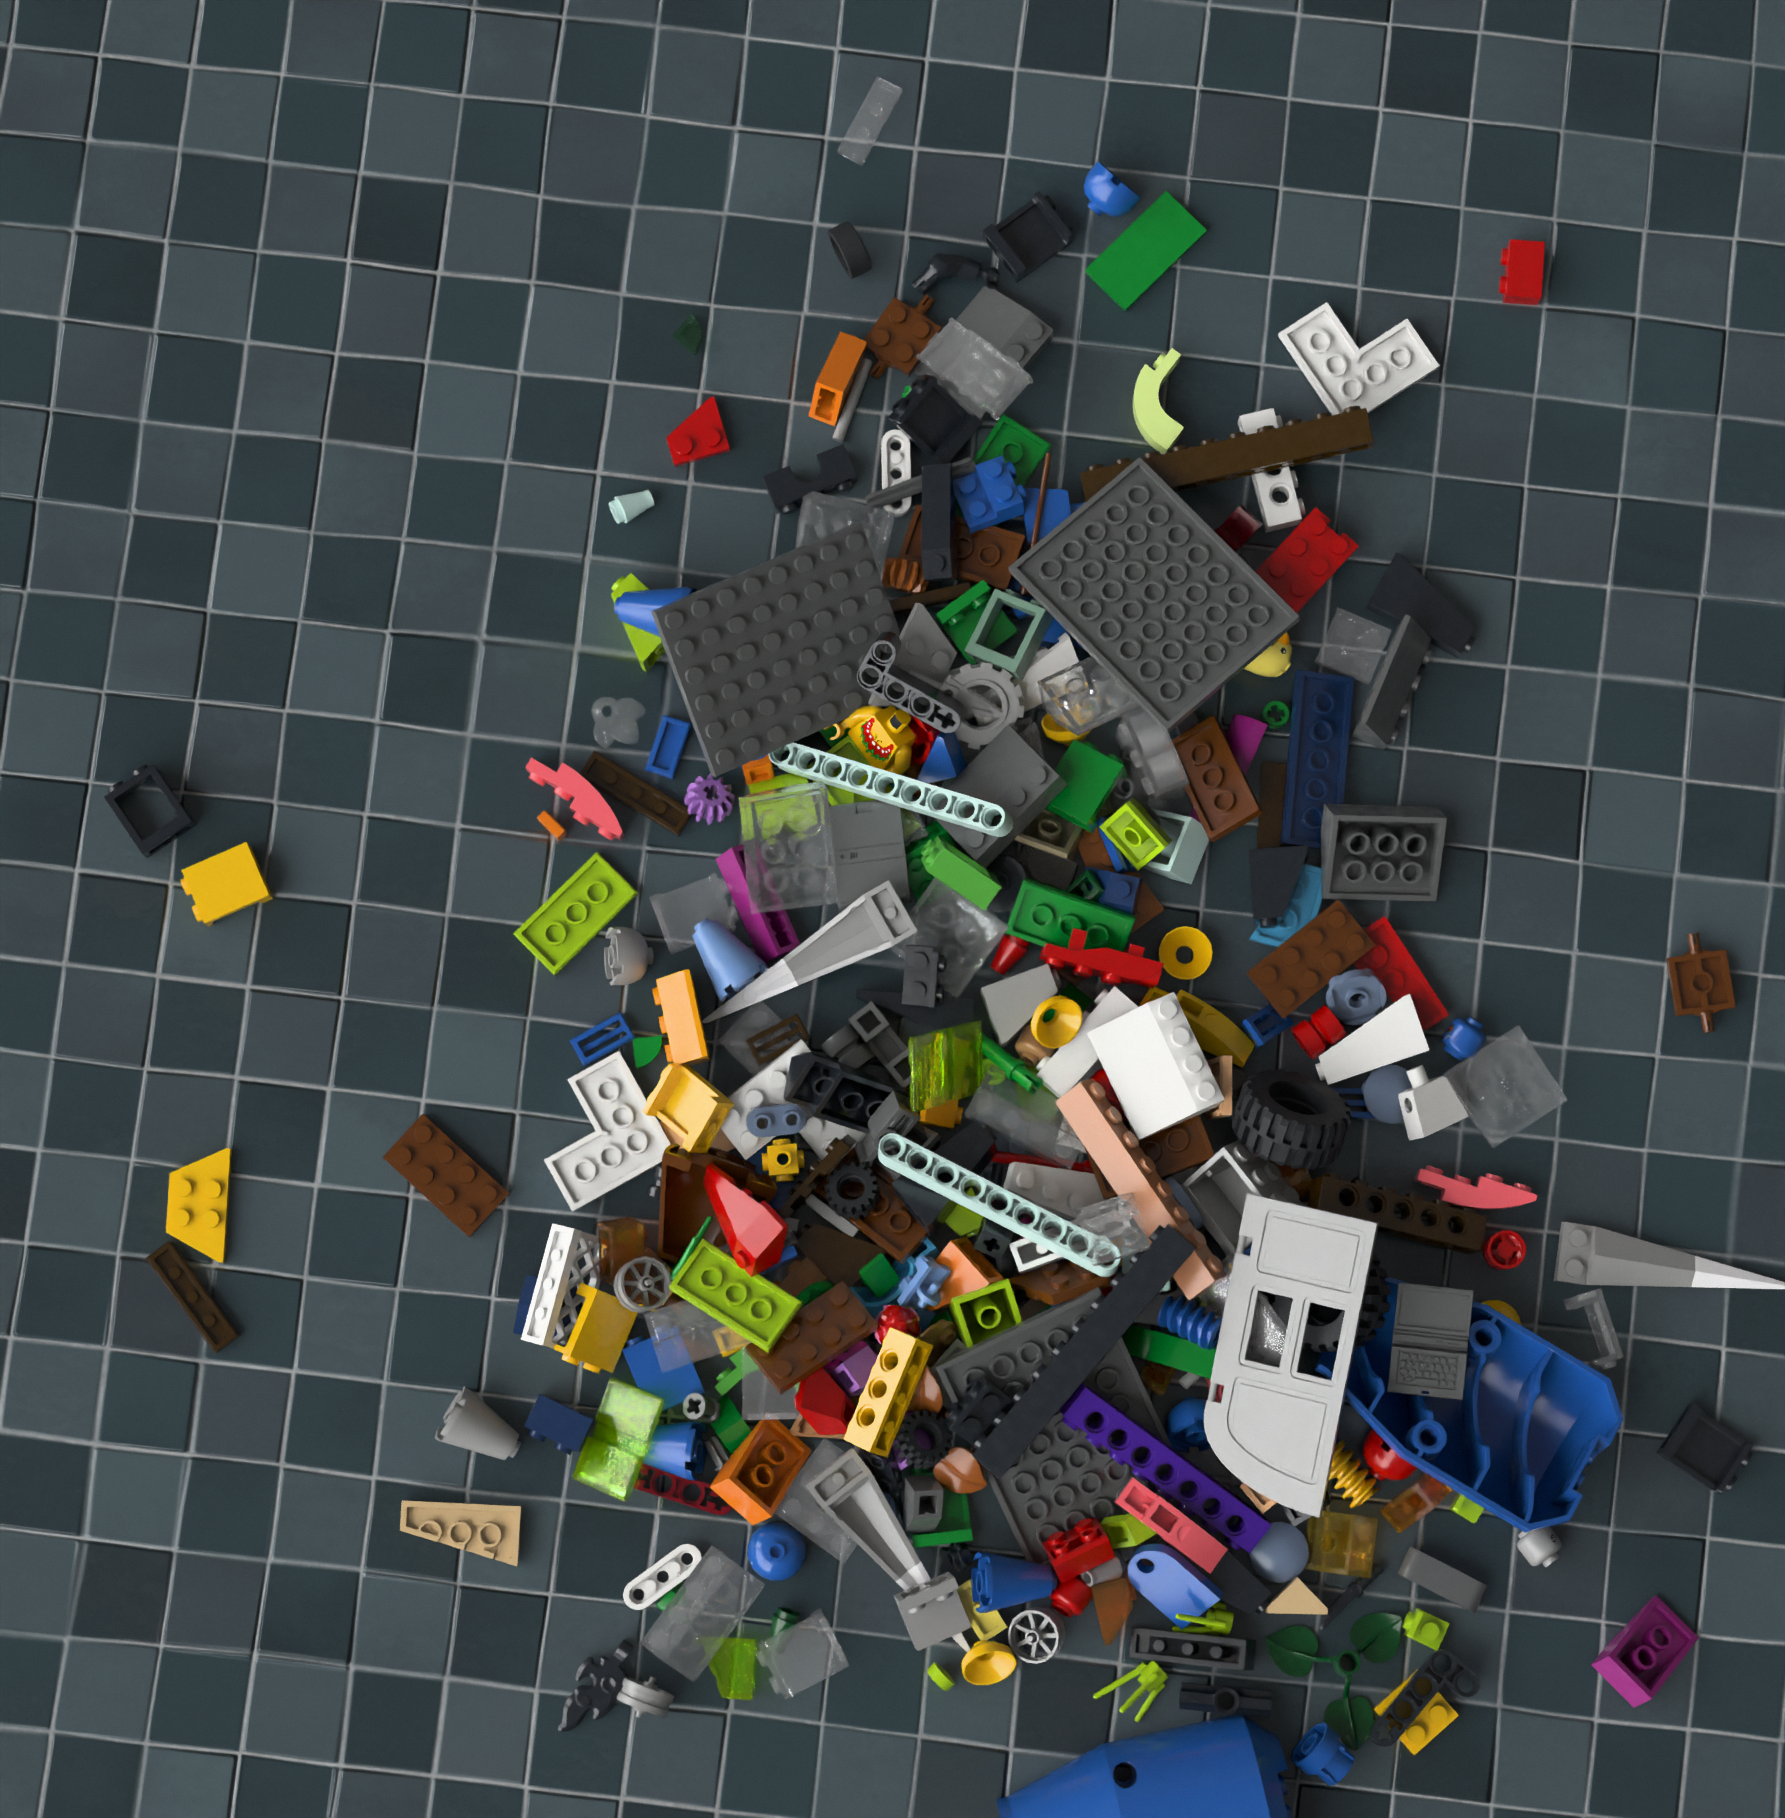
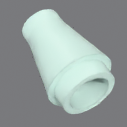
M648 489L643 492L616 496L613 501L609 502L611 513L618 524L621 522L628 523L646 509L654 506L653 497Z

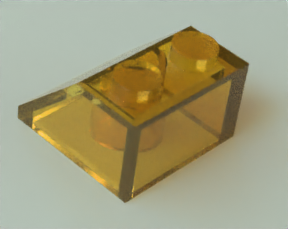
M1322 1511L1320 1518L1315 1516L1308 1518L1306 1541L1309 1548V1557L1304 1569L1371 1578L1378 1518Z

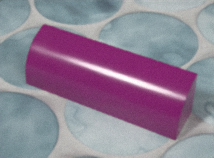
M1235 714L1225 735L1246 776L1268 724L1247 716ZM1193 807L1189 817L1200 822Z
M755 840L732 847L715 860L757 956L768 964L786 956L798 947L800 942Z

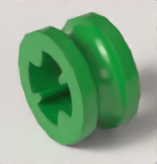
M1280 701L1269 702L1262 711L1263 723L1268 724L1267 727L1271 729L1282 727L1289 718L1288 707ZM1271 708H1276L1277 712L1283 713V717L1280 716L1279 722H1275L1274 718L1268 717V713L1272 711Z

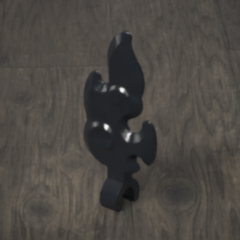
M623 1640L611 1658L602 1656L600 1663L595 1664L593 1657H589L580 1665L576 1672V1680L580 1681L584 1677H591L593 1684L590 1686H578L574 1693L568 1697L563 1708L562 1722L558 1726L559 1731L565 1732L576 1728L588 1710L594 1711V1720L606 1716L612 1710L618 1693L622 1690L623 1680L625 1677H628V1674L620 1664L629 1654L633 1645Z

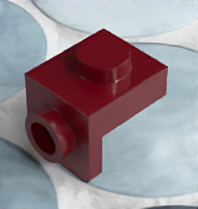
M1240 505L1214 532L1236 552L1243 547L1263 524L1243 505Z

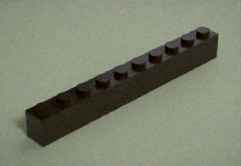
M1351 406L1343 409L1341 414L1332 415L1331 412H1325L1315 415L1314 420L1303 422V419H1294L1286 422L1284 427L1274 428L1273 425L1258 428L1257 433L1246 435L1245 432L1230 434L1228 436L1229 439L1218 442L1216 438L1206 439L1200 442V446L1189 448L1188 445L1173 447L1171 449L1172 452L1160 454L1159 451L1149 452L1143 455L1142 460L1174 492H1180L1374 448L1375 444L1367 409H1361L1360 406ZM1132 458L1116 460L1115 465L1104 467L1103 464L1092 465L1086 468V472H1081L1080 476L1085 501L1087 502L1134 462Z

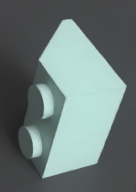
M1151 808L1159 817L1160 827L1172 839V842L1144 865L1143 868L1172 880L1192 884L1209 841L1202 824L1192 817Z

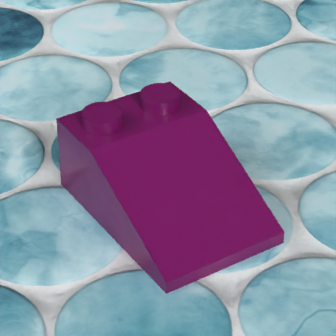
M1656 1595L1605 1646L1591 1665L1634 1708L1655 1696L1699 1637Z

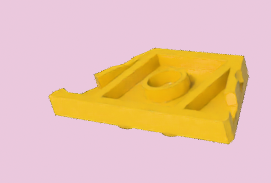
M225 1148L169 1174L166 1233L220 1263H225L232 1159L231 1148Z

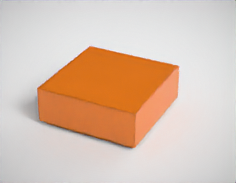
M768 755L742 765L746 785L775 777Z
M543 811L537 816L539 822L559 842L567 835L566 830L547 811Z

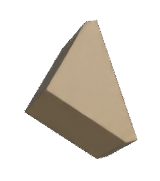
M1295 1577L1271 1600L1270 1604L1265 1608V1613L1328 1615V1608L1298 1577Z

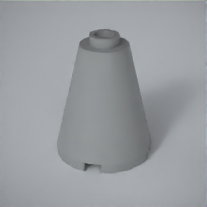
M465 1386L462 1392L459 1391L442 1418L446 1425L443 1429L438 1426L435 1434V1439L440 1442L501 1460H506L508 1456L513 1458L521 1445V1442L518 1441L519 1434L471 1389Z

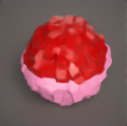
M884 1305V1310L880 1311L875 1318V1321L878 1323V1329L874 1331V1335L881 1345L890 1327L916 1338L920 1336V1317L912 1307L907 1309L898 1305Z

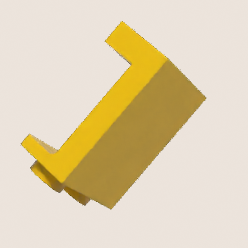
M247 842L181 870L184 878L180 879L182 887L187 896L192 894L196 904L192 906L194 915L198 922L203 921L208 927L213 925L214 921L257 902L265 903L273 899L254 852Z
M670 1063L662 1071L660 1081L654 1091L648 1096L643 1113L647 1116H657L684 1139L682 1147L689 1153H707L734 1103L688 1064Z
M580 1282L576 1294L585 1297V1302L567 1345L563 1347L556 1344L554 1350L563 1353L561 1359L578 1366L579 1362L582 1361L585 1362L583 1368L600 1374L601 1369L613 1373L638 1312H632L623 1307L616 1296Z

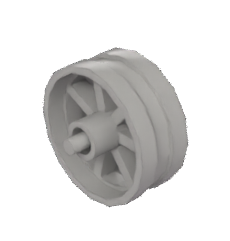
M644 1256L627 1262L618 1270L614 1280V1290L616 1298L623 1307L632 1312L643 1313L656 1309L666 1302L671 1293L669 1285L672 1281L669 1271L663 1263L655 1258ZM634 1264H645L642 1277L634 1267ZM652 1267L659 1276L655 1278L649 1276L650 1268ZM627 1270H629L632 1276L634 1277V1281L624 1280V1275ZM661 1280V1292L654 1288V1282ZM624 1286L631 1287L633 1291L629 1297L625 1292ZM648 1292L659 1298L651 1306L649 1304ZM638 1294H641L643 1306L633 1302Z
M1040 1606L1029 1608L1018 1614L1012 1620L1008 1630V1640L1012 1651L1021 1660L1033 1664L1045 1662L1061 1651L1066 1638L1064 1623L1058 1614L1047 1607ZM1035 1614H1040L1041 1616L1045 1617L1044 1621L1039 1626L1037 1624ZM1026 1615L1029 1617L1031 1628L1020 1623ZM1049 1622L1052 1624L1055 1632L1048 1631L1046 1626ZM1018 1630L1026 1633L1025 1639L1022 1641L1019 1639ZM1046 1638H1056L1053 1649L1045 1640ZM1024 1644L1032 1645L1031 1653L1026 1651L1023 1647ZM1039 1644L1048 1655L1037 1656Z
M650 1676L649 1681L644 1680V1682L625 1677L622 1683V1690L619 1691L616 1699L634 1707L633 1709L637 1711L635 1716L641 1718L643 1713H651L666 1718L669 1712L670 1703L672 1704L675 1696L657 1688L658 1685L654 1684L656 1680L654 1677Z

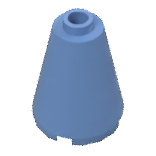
M706 918L694 927L696 932L692 935L716 995L721 1002L725 1001L726 996L728 999H731L753 982L755 974L760 972L762 975L769 969L761 958L718 920L710 921Z

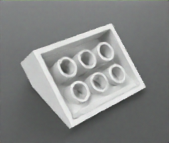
M1174 992L1148 1002L1087 1033L1138 1141L1209 1111L1225 1100Z

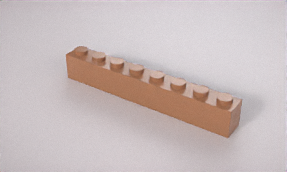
M1093 1078L1078 1083L1055 1101L1145 1237L1148 1239L1159 1225L1165 1228L1168 1224H1171L1197 1247L1173 1275V1278L1187 1299L1191 1300L1202 1295L1224 1279L1227 1275L1223 1270L1222 1262L1211 1253L1206 1245L1205 1237L1194 1228L1189 1220L1188 1212L1177 1203L1172 1195L1171 1187L1160 1178L1155 1170L1154 1162L1141 1150L1137 1137L1122 1122L1120 1112L1110 1104L1105 1096L1103 1087L1098 1082H1095Z

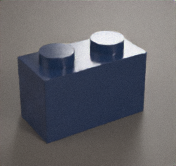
M539 1394L524 1427L530 1429L528 1435L542 1442L547 1437L557 1442L555 1445L556 1449L571 1455L572 1451H581L595 1420L543 1394Z

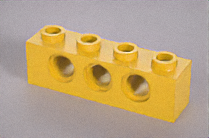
M889 1328L877 1360L871 1369L865 1389L859 1398L853 1418L848 1424L844 1440L868 1452L888 1457L934 1345L908 1333Z

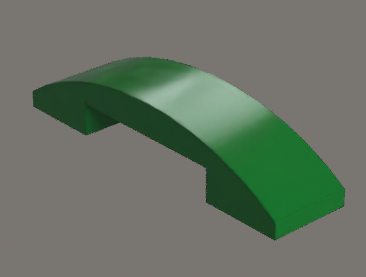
M1131 1325L1121 1336L1132 1357L1211 1379L1216 1349L1214 1348L1212 1350H1208V1348L1202 1349L1198 1343H1191L1185 1339Z

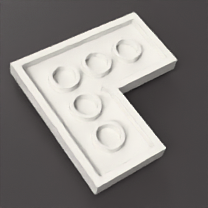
M1327 302L1278 334V337L1332 415L1341 414L1343 409L1351 406H1360L1361 409L1366 408L1367 412L1370 413L1437 370L1440 366L1408 319H1405L1359 349Z
M801 1039L728 1097L734 1103V1106L720 1129L745 1160L776 1137L754 1136L747 1129L746 1117L749 1111L755 1107L791 1103L783 1098L791 1057L811 1052ZM798 1105L806 1115L805 1126L799 1133L821 1161L828 1155L825 1149L836 1137L841 1140L849 1134L854 1140L859 1142L867 1135L866 1133L814 1117L809 1108ZM788 1115L786 1118L787 1124H794L796 1122V1115ZM762 1117L757 1120V1127L763 1128L766 1126V1118Z
M620 1051L567 1079L595 1129V1132L544 1159L572 1212L662 1163L664 1150L671 1145L656 1116H647L643 1113L647 1100Z

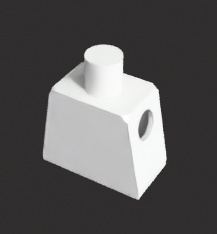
M1423 1065L1406 1071L1412 1087L1399 1093L1398 1099L1409 1141L1424 1138L1469 1117L1446 1077L1440 1076L1428 1079Z

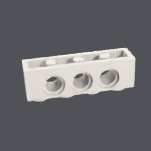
M1274 408L1241 415L1237 422L1240 432H1245L1246 435L1257 433V429L1263 426L1283 427L1281 416L1275 415ZM1289 467L1281 468L1280 473L1275 476L1269 475L1267 472L1251 475L1266 533L1299 525L1302 516L1305 515V508L1302 498L1297 499L1294 489L1298 487L1295 471H1290ZM1277 491L1283 492L1287 496V501L1285 503H1277L1273 500L1272 494Z

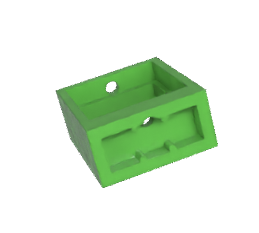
M937 835L934 841L930 839L921 851L923 855L921 861L928 873L984 911L1002 887L993 872L984 868L977 861L939 835Z

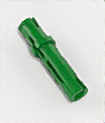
M984 1031L976 1032L981 1039L975 1035L972 1036L970 1045L1004 1071L1010 1081H1016L1030 1094L1037 1093L1032 1086H1035L1038 1090L1041 1089L1043 1079L1029 1070L1022 1059L1013 1057L987 1036Z

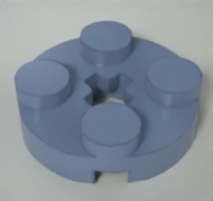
M1368 968L1351 970L1330 979L1326 1003L1331 1012L1338 1019L1343 1020L1344 1024L1360 1025L1376 1016L1375 1012L1380 1006L1384 1007L1386 991L1382 981L1375 975L1373 970ZM1354 994H1363L1358 997V1001H1353L1351 998Z

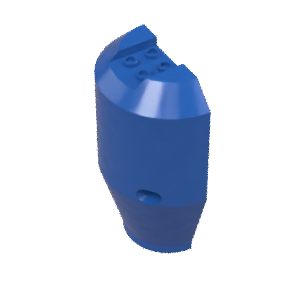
M1390 1277L1386 1278V1286H1390L1391 1295H1387V1302L1390 1303L1389 1312H1384L1383 1318L1386 1321L1382 1328H1375L1376 1336L1371 1341H1365L1364 1346L1354 1349L1345 1393L1347 1402L1400 1458L1524 1533L1569 1522L1583 1497L1582 1494L1575 1491L1580 1487L1585 1478V1475L1581 1472L1587 1464L1591 1465L1595 1457L1611 1444L1623 1421L1611 1379L1490 1306L1473 1301L1463 1399L1387 1392L1398 1283L1408 1282ZM1322 1352L1314 1371L1331 1380L1337 1352ZM1422 1391L1421 1393L1429 1394V1391Z
M1229 1715L1103 1743L1011 1795L996 1799L1000 1818H1293L1291 1808L1285 1804L1283 1795L1287 1794L1284 1777L1278 1774L1288 1770L1280 1741L1275 1734L1244 1715ZM1125 1763L1131 1768L1130 1776L1125 1780L1117 1779L1114 1775V1770L1117 1765Z

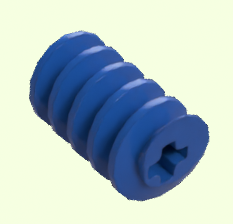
M1180 1295L1175 1301L1173 1296H1169L1159 1311L1158 1325L1164 1328L1167 1327L1172 1333L1177 1332L1181 1338L1188 1337L1189 1342L1198 1343L1202 1349L1208 1348V1350H1212L1218 1343L1223 1316H1220L1215 1322L1216 1313L1214 1311H1210L1205 1317L1206 1308L1204 1306H1200L1194 1311L1195 1301L1190 1300L1184 1306L1185 1296Z

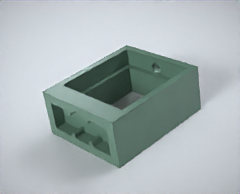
M994 589L964 651L971 660L978 663H992L993 669L1001 671L1004 668L1012 677L1023 681L1053 618L1036 600L1031 599L1029 603L1022 600V596L1012 590L1006 589L1005 592ZM1004 604L1035 616L1014 659L984 647V643Z

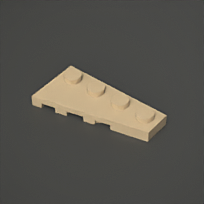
M402 1500L400 1531L518 1567L522 1506Z

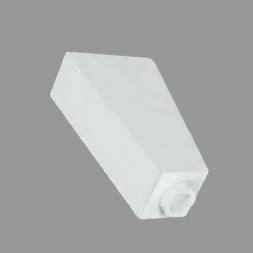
M1411 995L1403 996L1320 1055V1063L1315 1064L1320 1080H1326L1328 1085L1429 1051Z

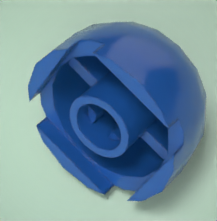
M1097 162L1085 177L1084 193L1090 200L1087 206L1098 216H1101L1104 212L1111 217H1120L1133 209L1141 199L1137 193L1100 162Z
M1187 1397L1171 1409L1166 1420V1431L1168 1440L1175 1450L1190 1453L1189 1447H1199V1452L1211 1449L1203 1422L1206 1405L1205 1399Z
M771 1521L760 1526L752 1534L748 1543L747 1557L752 1569L759 1576L770 1581H783L793 1577L802 1568L806 1559V1543L803 1535L793 1525L785 1522Z

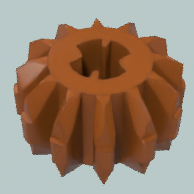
M890 557L885 559L884 565L881 567L880 575L883 586L894 591L915 595L925 592L926 586L929 584L928 581L923 580L922 564Z

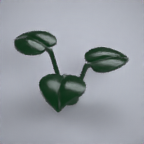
M1374 1613L1358 1619L1351 1627L1349 1633L1350 1641L1358 1649L1355 1652L1352 1650L1342 1651L1336 1657L1314 1656L1318 1650L1317 1638L1311 1630L1303 1626H1289L1266 1638V1647L1271 1660L1278 1669L1289 1676H1306L1311 1671L1312 1661L1333 1663L1335 1672L1345 1677L1343 1700H1334L1327 1706L1324 1712V1722L1341 1736V1742L1351 1750L1355 1751L1363 1746L1370 1735V1727L1373 1724V1711L1370 1703L1362 1696H1355L1349 1699L1351 1675L1360 1668L1361 1661L1359 1655L1362 1652L1365 1659L1371 1663H1385L1394 1657L1400 1644L1402 1618L1390 1613Z

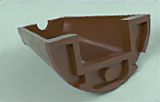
M679 1144L668 1146L662 1156L657 1257L662 1258L668 1264L677 1265L692 1238L697 1235L708 1216H712L713 1220L702 1239H705L725 1253L731 1251L703 1184L708 1164L713 1163L731 1176L740 1190L745 1188L750 1190L753 1195L752 1198L758 1203L765 1201L769 1204L776 1195L777 1186L773 1179L767 1173H762V1176L756 1173V1165L717 1148L710 1147L707 1153H689L685 1148H679Z

